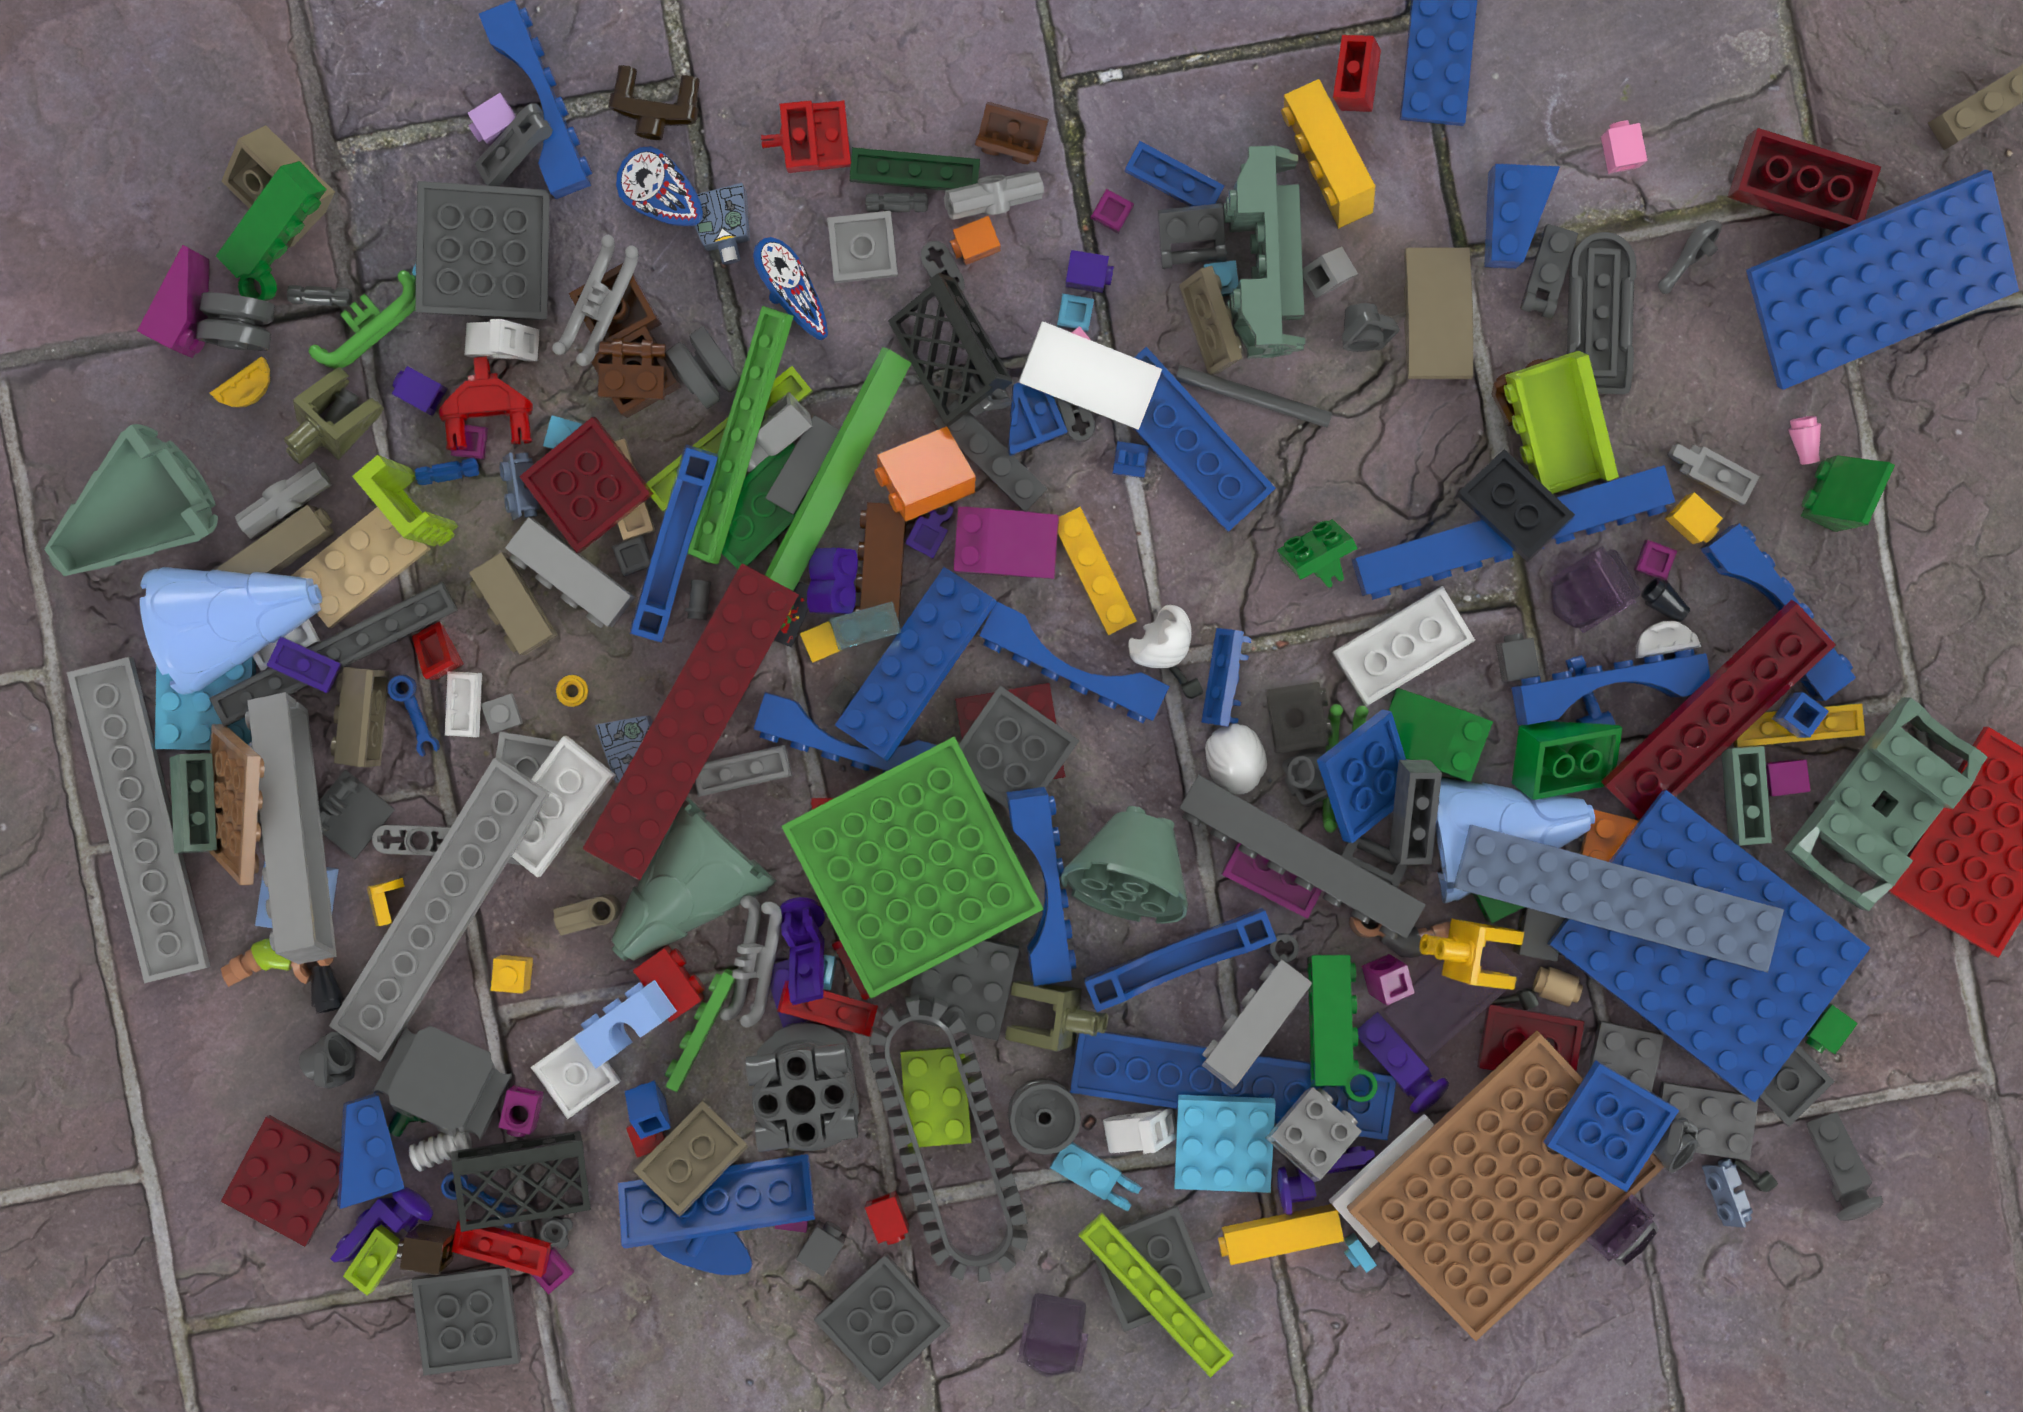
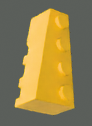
M1320 79L1284 94V108L1281 109L1282 117L1288 127L1292 126L1296 144L1308 161L1310 171L1320 187L1338 229L1372 214L1375 184Z

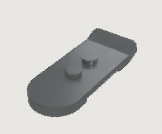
M1598 232L1589 235L1576 246L1572 253L1569 265L1567 354L1580 351L1589 355L1598 393L1627 394L1631 389L1634 348L1632 341L1636 256L1631 245L1624 238L1610 232Z

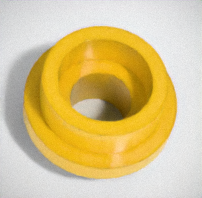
M577 675L563 677L556 687L558 700L568 707H576L583 704L589 693L586 681ZM571 685H575L578 688V694L575 697H571L568 694V688Z

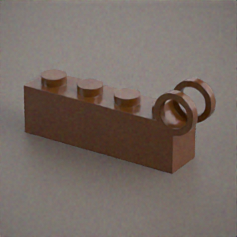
M867 502V510H861L860 529H865V542L859 541L858 561H863V572L856 575V593H861L860 606L855 605L854 615L842 616L837 621L834 629L837 640L848 647L862 645L868 637V632L899 633L906 522L900 511L895 512L891 504ZM855 620L861 625V636L855 641H846L842 636V627L847 621Z

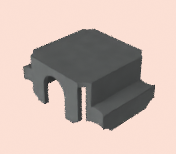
M428 1026L423 1030H418L417 1034H413L406 1027L373 1092L387 1095L394 1111L411 1118L413 1115L436 1126L438 1131L455 1137V1129L458 1128L460 1133H473L481 1140L507 1090L512 1073L503 1074L495 1069L490 1052L437 1028Z

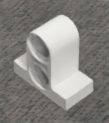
M490 319V322L466 323L465 356L471 358L487 356V359L538 361L539 329L503 319Z
M1160 1107L1151 1112L1117 1115L1103 1120L1108 1151L1110 1153L1143 1150V1154L1155 1153L1176 1139L1177 1127L1173 1108Z

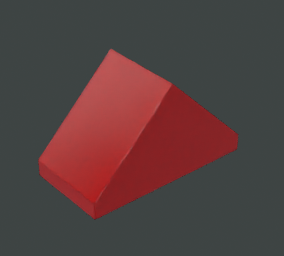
M440 621L412 636L422 675L425 679L437 680L446 675L448 671H454L464 665Z

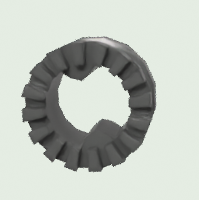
M1278 933L1276 935L1277 941L1269 944V952L1278 962L1281 959L1286 963L1291 962L1298 955L1299 945L1290 934ZM1282 940L1284 943L1289 940L1291 941L1293 949L1289 955L1286 956L1284 953L1279 956L1277 955L1275 946L1278 941Z

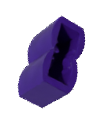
M844 548L815 549L809 560V574L811 578L807 591L809 612L852 614L856 602V590L853 582L858 570V558L855 550Z

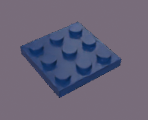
M1382 709L1317 759L1342 840L1345 842H1355L1393 811L1399 760H1406L1391 711Z
M1595 1060L1545 1138L1544 1143L1554 1151L1627 1192L1679 1110L1667 1101Z

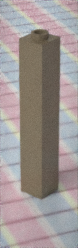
M306 505L215 570L252 574L253 572L277 574L333 535L334 531L330 527V524L333 522L323 508L320 507L318 509L315 506Z

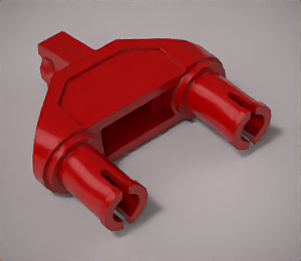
M487 356L474 357L475 375H469L468 381H465L456 389L439 409V418L442 422H445L446 449L450 451H457V447L460 450L467 449L464 424L467 418L500 415L510 417L511 444L521 445L520 432L524 444L532 443L529 415L532 414L533 403L501 381L497 373H490V364Z

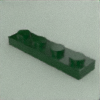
M852 147L850 182L947 191L978 183L980 159Z

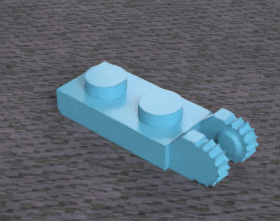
M1073 1142L1058 1152L1050 1165L1052 1170L1103 1200L1108 1199L1111 1203L1126 1211H1129L1132 1204L1126 1198L1111 1191L1116 1181L1132 1193L1139 1194L1142 1189L1139 1184L1121 1174L1119 1169Z

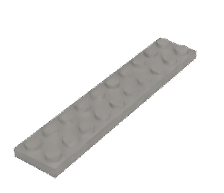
M126 657L67 672L144 983L211 967L183 854L174 853L172 810L157 750L155 749V742L134 658Z
M493 758L329 1027L380 1062L387 1058L550 795L549 791L500 758Z

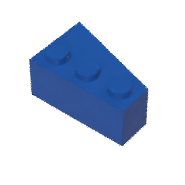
M1495 164L1488 172L1484 267L1516 269L1524 262L1560 166Z
M376 1093L343 1103L339 1191L337 1206L340 1209L405 1189L380 1097Z

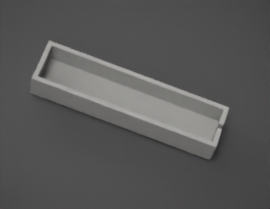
M286 692L247 700L249 711L245 713V721L252 737V742L249 743V746L261 756L265 766L264 776L259 778V790L262 792L263 805L262 809L257 812V820L262 827L259 847L261 853L265 855L266 867L262 870V876L269 891V899L266 900V911L269 918L272 919L273 931L269 935L271 948L275 951V954L297 964L337 957L308 709L299 702H296Z

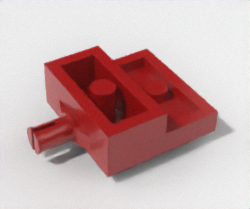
M810 100L779 104L781 115L780 134L761 135L762 148L782 147L788 173L851 167L844 100L812 103Z

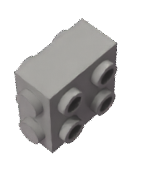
M1314 1087L1307 1089L1266 1136V1139L1313 1182H1316L1326 1175L1362 1131L1356 1126L1358 1121L1345 1110L1340 1112L1331 1104L1333 1099L1327 1092L1321 1088L1316 1090Z

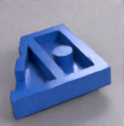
M1016 383L1012 386L1009 456L1050 441L1068 432L1053 396L1021 383Z

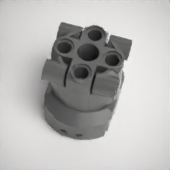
M812 1021L791 1023L774 1032L773 1036L759 1048L757 1055L746 1057L749 1086H755L752 1093V1104L758 1121L755 1122V1136L759 1152L784 1148L813 1151L831 1147L842 1140L858 1138L857 1124L860 1112L851 1048L847 1043L844 1033L833 1027ZM792 1057L802 1058L806 1063V1070L800 1073L794 1072L789 1066V1059ZM798 1085L809 1087L814 1092L816 1098L815 1105L806 1110L794 1107L789 1099V1090ZM831 1085H837L843 1090L844 1097L838 1101L831 1100L827 1096L826 1088ZM770 1095L777 1099L778 1107L776 1109L771 1107ZM802 1123H809L815 1130H807L798 1126Z

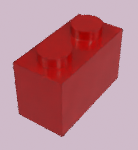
M1342 35L1333 98L1341 111L1372 112L1381 55V49L1374 36Z
M668 945L633 971L644 987L653 980L660 986L677 1010L668 1018V1021L671 1023L705 998V995L702 993L705 987L695 974L690 976L684 965L687 962L677 948L672 950Z

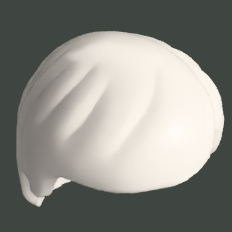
M1166 605L1160 610L1154 622L1143 626V629L1146 630L1142 639L1130 638L1128 643L1130 657L1135 663L1150 668L1173 667L1179 664L1189 651L1191 643L1190 620L1182 608L1175 605Z
M1230 723L1229 727H1219L1206 741L1207 768L1216 785L1232 794L1248 793L1258 785L1260 778L1267 769V758L1264 747L1253 730L1245 725Z

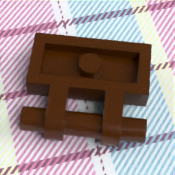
M613 338L612 342L600 341V354L612 355V364L599 363L598 397L665 400L666 368L664 366H653V357H666V344L653 343V340H642V343L624 342V339ZM624 355L641 356V365H625Z

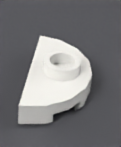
M1661 621L1649 626L1640 635L1636 645V658L1701 647L1697 635L1687 626L1677 621Z

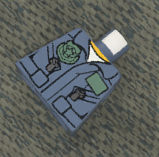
M743 183L697 194L701 202L703 217L694 226L706 251L719 249L723 265L740 261L741 258L737 244L750 240L747 193Z
M641 716L595 725L610 769L616 774L614 777L615 783L620 782L653 723L651 716Z

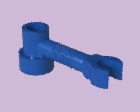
M1582 655L1565 661L1572 676L1583 675L1582 668L1587 666ZM1593 691L1582 696L1588 715L1577 719L1576 723L1615 725L1614 718L1609 711L1601 712Z
M399 675L392 678L388 683V694L392 699L404 702L418 741L416 749L419 755L422 757L426 755L423 748L425 741L431 742L434 750L437 752L440 748L439 741L428 730L414 695L417 684L413 678L407 675ZM402 682L408 685L407 692L401 689Z
M450 1172L442 1181L441 1190L448 1199L457 1200L455 1184L452 1182L454 1176L453 1172ZM461 1175L462 1186L473 1193L477 1187L468 1181L467 1175ZM481 1191L478 1195L479 1198L489 1205H492L496 1200L489 1196V1194L484 1193V1191ZM501 1202L496 1209L505 1215L507 1212H515L518 1206ZM514 1223L505 1224L503 1226L507 1228H513Z

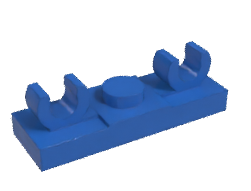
M1216 628L1201 723L1229 727V723H1238L1239 719L1230 715L1232 706H1241V702L1233 699L1239 682V660L1245 661L1249 658L1248 655L1241 654L1242 643H1251V638L1243 636L1244 631Z

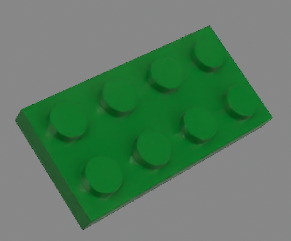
M793 442L778 454L766 457L744 478L722 550V554L737 570L742 563L749 566L791 525L796 513L792 515L766 499L767 494L796 446Z

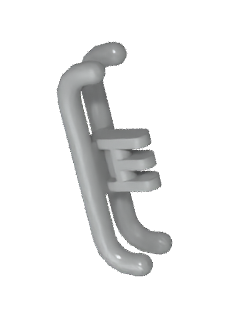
M608 234L604 235L601 239L602 247L567 326L560 340L552 346V350L556 355L565 354L573 344L585 316L597 320L583 352L579 353L576 357V362L580 366L589 365L596 356L600 341L604 339L639 258L638 249L635 246L630 245L625 249L624 263L612 290H609L607 286L601 283L615 249L614 238Z
M746 895L740 900L741 906L748 908L749 912L743 944L737 946V952L741 954V957H736L734 965L739 966V968L733 970L732 977L736 979L734 995L730 1005L722 1009L719 1016L724 1021L735 1018L744 1006L749 979L759 978L753 1008L749 1014L742 1016L740 1019L743 1027H751L762 1018L767 1005L781 930L782 913L776 903L768 901L760 906L759 901L755 897ZM761 910L764 914H769L765 946L756 943Z

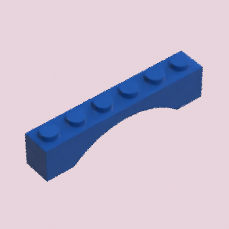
M511 0L479 13L493 48L501 55L512 60L531 79L540 98L544 120L548 121L553 130L551 136L543 142V149L538 162L550 194L555 199H559L591 186L588 178L589 175L593 174L586 156L581 158L576 148V146L581 144L573 126L569 128L564 118V116L569 115L562 97L556 98L552 87L556 86L557 83L550 67L544 68L540 57L545 56L538 37L532 38L529 27L533 26V22L526 7L521 9L515 0Z
M685 444L631 623L630 634L662 643L690 542L718 459L716 453Z
M1740 523L1731 525L1700 548L1719 574L1736 578L1751 585L1766 596L1778 611L1792 599L1811 619L1814 618L1810 608L1804 603H1799L1793 595L1795 590L1792 584L1786 578H1780L1774 570L1776 565L1773 559L1766 552H1761L1754 543L1756 537L1748 527H1742ZM1821 628L1826 633V635L1833 641V639L1827 633V631ZM1833 648L1799 681L1815 701H1826L1856 677L1851 672L1853 667L1850 661L1843 654H1838Z
M999 602L993 607L979 635L985 639L984 646L998 653L1004 648L1014 653L1011 658L1012 660L1026 667H1029L1032 662L1042 667L1041 674L1055 681H1058L1061 676L1071 681L1069 688L1083 695H1086L1088 690L1100 695L1098 702L1114 710L1118 704L1129 710L1126 716L1143 724L1146 719L1154 720L1170 687L1142 672L1126 676H1103L1090 674L1071 667L1055 657L1041 643L1024 614Z
M1694 649L1674 652L1675 658L1664 660L1663 654L1644 657V664L1633 665V660L1613 663L1614 669L1603 671L1602 665L1582 668L1583 675L1572 676L1571 671L1553 673V680L1541 682L1540 676L1521 679V686L1511 687L1518 725H1529L1557 720L1572 704L1585 694L1599 687L1617 682L1641 684L1656 689L1670 698L1690 696L1710 678L1707 654H1695Z
M768 692L764 693L754 725V730L761 731L760 738L778 743L779 737L791 741L790 747L805 752H808L810 747L822 750L821 757L839 762L840 756L853 760L851 764L853 767L870 771V767L874 766L883 769L882 773L937 746L923 740H917L905 746L897 747L890 759L886 761L868 748L850 745L822 730L806 714L799 702Z
M1045 787L1006 792L1012 829L1025 841L1036 856L1044 879V910H1042V916L1036 932L1027 945L1033 984L1038 986L1072 980L1071 969H1076L1074 950H1068L1067 939L1072 938L1070 919L1064 920L1063 908H1068L1069 906L1066 888L1060 889L1059 878L1062 876L1064 866L1062 858H1056L1055 847L1061 844L1058 827H1052L1051 815H1056L1054 796H1048Z
M1259 908L1084 978V982L1095 1010L1099 1012L1127 1001L1171 979L1207 965L1248 953L1276 942L1277 939L1266 911L1263 908Z

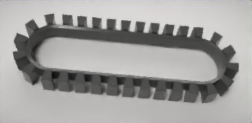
M919 994L905 996L909 1010L908 1013L899 1017L892 1004H890L881 1012V1018L891 1025L888 1031L885 1032L872 1026L869 1045L884 1046V1052L869 1054L870 1064L873 1073L888 1065L889 1071L875 1073V1079L879 1092H881L885 1111H887L891 1130H893L897 1149H899L903 1168H905L908 1184L911 1187L915 1206H917L921 1225H923L927 1244L941 1237L943 1239L942 1242L930 1246L932 1257L939 1266L951 1255L955 1260L950 1266V1275L963 1281L968 1265L977 1266L978 1283L992 1281L988 1267L989 1264L998 1260L1005 1273L1009 1272L1016 1265L1015 1257L1007 1251L1010 1245L1025 1252L1028 1241L1026 1230H1013L1012 1225L1028 1224L1024 1207L970 1035L968 1033L955 1040L953 1035L967 1029L966 1022L959 1012L948 1022L941 1018L947 1009V1002L935 996L930 1012L919 1010ZM920 1019L934 1022L949 1037L1007 1222L1005 1237L998 1247L984 1255L975 1256L960 1252L952 1245L947 1236L889 1052L890 1042L894 1033L902 1025L913 1020ZM972 1053L963 1059L960 1057V1054ZM978 1072L969 1078L966 1076V1073ZM894 1084L895 1090L883 1091ZM984 1091L975 1097L972 1096V1092ZM900 1103L901 1109L889 1110ZM990 1110V1111H988V1112H986V1113H984V1114H982V1115H980V1116L978 1115V1112H977V1111ZM905 1123L907 1125V1128L895 1129ZM995 1129V1130L991 1131L990 1133H988V1134H986V1135L984 1134V1131H983V1130ZM911 1142L913 1144V1147L902 1148ZM1001 1148L993 1153H990V1149ZM917 1161L919 1163V1166L908 1167ZM996 1168H1004L1003 1170L996 1172ZM923 1180L925 1182L923 1185H916ZM1002 1187H1010L1002 1191ZM929 1199L931 1201V1203L922 1204ZM1007 1206H1015L1008 1211ZM935 1218L937 1220V1222L928 1223Z

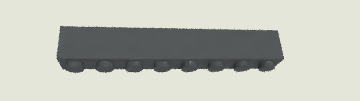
M1201 775L1196 777L1179 807L1180 810L1184 811L1183 819L1198 827L1201 822L1212 827L1210 834L1227 843L1229 838L1240 843L1239 851L1253 859L1259 854L1269 860L1266 865L1267 867L1281 875L1287 870L1297 876L1294 882L1309 891H1312L1313 887L1325 892L1324 900L1337 907H1340L1342 903L1353 908L1352 916L1368 924L1370 919L1382 925L1379 931L1394 940L1399 935L1407 939L1426 904Z

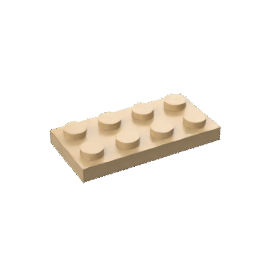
M376 507L291 576L311 578L314 585H318L322 595V603H319L321 610L317 614L328 628H333L431 548L427 544L403 538L382 511Z

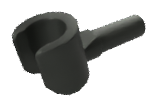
M1176 665L1168 668L1178 680L1187 698L1193 699L1203 694V689L1197 677L1187 682L1186 677Z
M1524 988L1510 996L1491 998L1492 1005L1520 1002L1523 1010L1531 1009L1539 1004L1534 991L1530 988Z
M1734 1160L1733 1163L1736 1164V1167L1746 1174L1760 1191L1770 1192L1778 1185L1775 1178L1767 1170L1758 1176L1754 1170L1741 1160Z

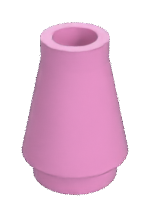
M1806 416L1790 420L1791 428L1788 431L1799 456L1800 464L1805 465L1819 462L1821 423H1817V417Z

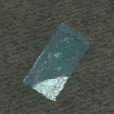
M893 601L830 619L838 650L902 633Z

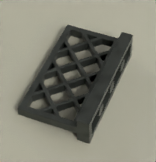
M937 273L929 280L931 286L889 319L888 322L945 425L951 426L996 389L1004 390L1013 381L955 278ZM933 296L939 302L936 316L925 314L927 302ZM909 316L916 317L913 335L906 334L901 326V323ZM924 318L935 320L932 339L921 337ZM943 321L950 322L953 327L951 342L940 340ZM920 341L931 342L927 361L920 360L917 355ZM939 344L950 346L946 364L935 363ZM958 347L964 348L968 354L965 368L954 366ZM934 366L945 368L942 387L935 386L932 382ZM953 370L964 372L961 391L949 389ZM972 373L980 375L985 384L977 393L969 392ZM948 393L960 394L957 408L950 413L946 407Z
M581 1131L451 1151L461 1232L591 1210ZM577 1157L578 1168L570 1177L557 1168L563 1159ZM541 1163L548 1168L538 1182L525 1174V1171L531 1164ZM508 1168L516 1174L506 1188L492 1179L499 1169ZM474 1173L482 1178L483 1181L472 1193L462 1186L461 1175ZM552 1173L566 1181L556 1195L543 1186ZM579 1174L581 1184L575 1181ZM520 1178L534 1186L524 1200L510 1191ZM487 1183L502 1192L492 1205L478 1197ZM572 1185L582 1192L583 1202L568 1204L561 1197ZM538 1191H541L552 1200L546 1208L537 1210L528 1203ZM463 1194L469 1197L465 1203L463 1199ZM506 1196L519 1204V1207L513 1214L504 1215L496 1209ZM473 1201L487 1210L481 1219L466 1221L465 1211Z

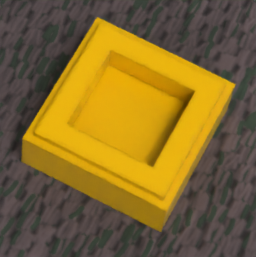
M830 621L800 633L812 663L842 651Z

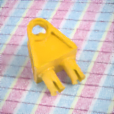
M1451 918L1448 938L1424 934L1420 940L1419 948L1423 955H1434L1436 959H1444L1442 976L1475 986L1514 990L1517 977L1481 969V954L1486 941L1522 945L1525 932Z

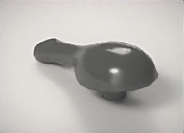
M1716 220L1706 221L1691 233L1677 262L1658 283L1662 294L1671 292L1675 283L1690 265L1699 261L1705 254L1710 257L1716 253L1718 247L1714 243L1721 232V222Z

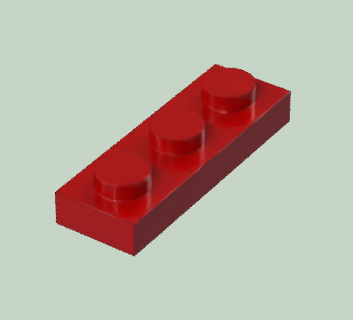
M785 981L777 1012L866 1037L870 1036L878 1005L828 991H823L822 999L792 1005L788 988L789 981Z
M458 1221L452 1252L542 1277L547 1271L552 1243L496 1227L461 1232L460 1221Z

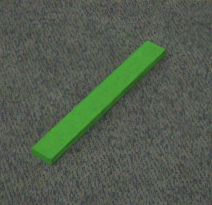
M762 306L717 453L718 459L687 553L712 564H719L794 317L793 315Z
M882 347L765 573L766 577L792 591L796 588L911 365V362L892 350Z

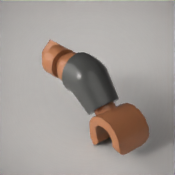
M1350 917L1349 925L1357 936L1371 938L1379 935L1381 936L1380 941L1400 957L1406 958L1423 956L1419 945L1424 934L1448 938L1451 923L1449 921L1430 926L1428 931L1425 927L1417 929L1414 926L1407 939L1399 935L1394 940L1379 931L1382 926L1379 923H1376L1373 929H1367L1362 925L1361 920L1356 917Z

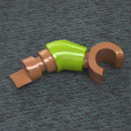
M263 939L252 944L251 949L245 952V956L240 954L231 959L229 964L221 968L222 977L228 987L251 976L253 971L258 972L262 969L268 971L271 968L290 971L293 967V972L300 982L307 984L311 980V971L306 963L297 964L275 954L269 939ZM333 958L318 960L317 963L320 966H329L333 962Z

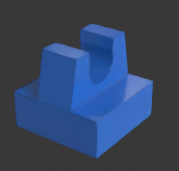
M1117 441L1112 474L1144 479L1149 446Z

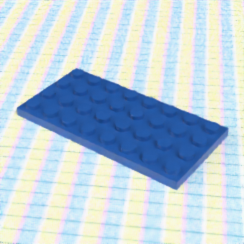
M1989 170L1980 171L1746 269L1777 387L1782 390L2019 291L1993 174Z

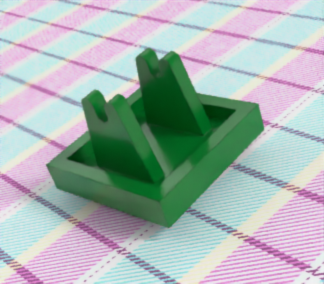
M1331 519L1330 521L1317 523L1310 532L1302 536L1288 539L1284 546L1277 549L1281 560L1300 580L1314 573L1330 588L1333 585L1331 581L1332 576H1335L1340 582L1344 580L1340 558L1358 548L1354 539Z

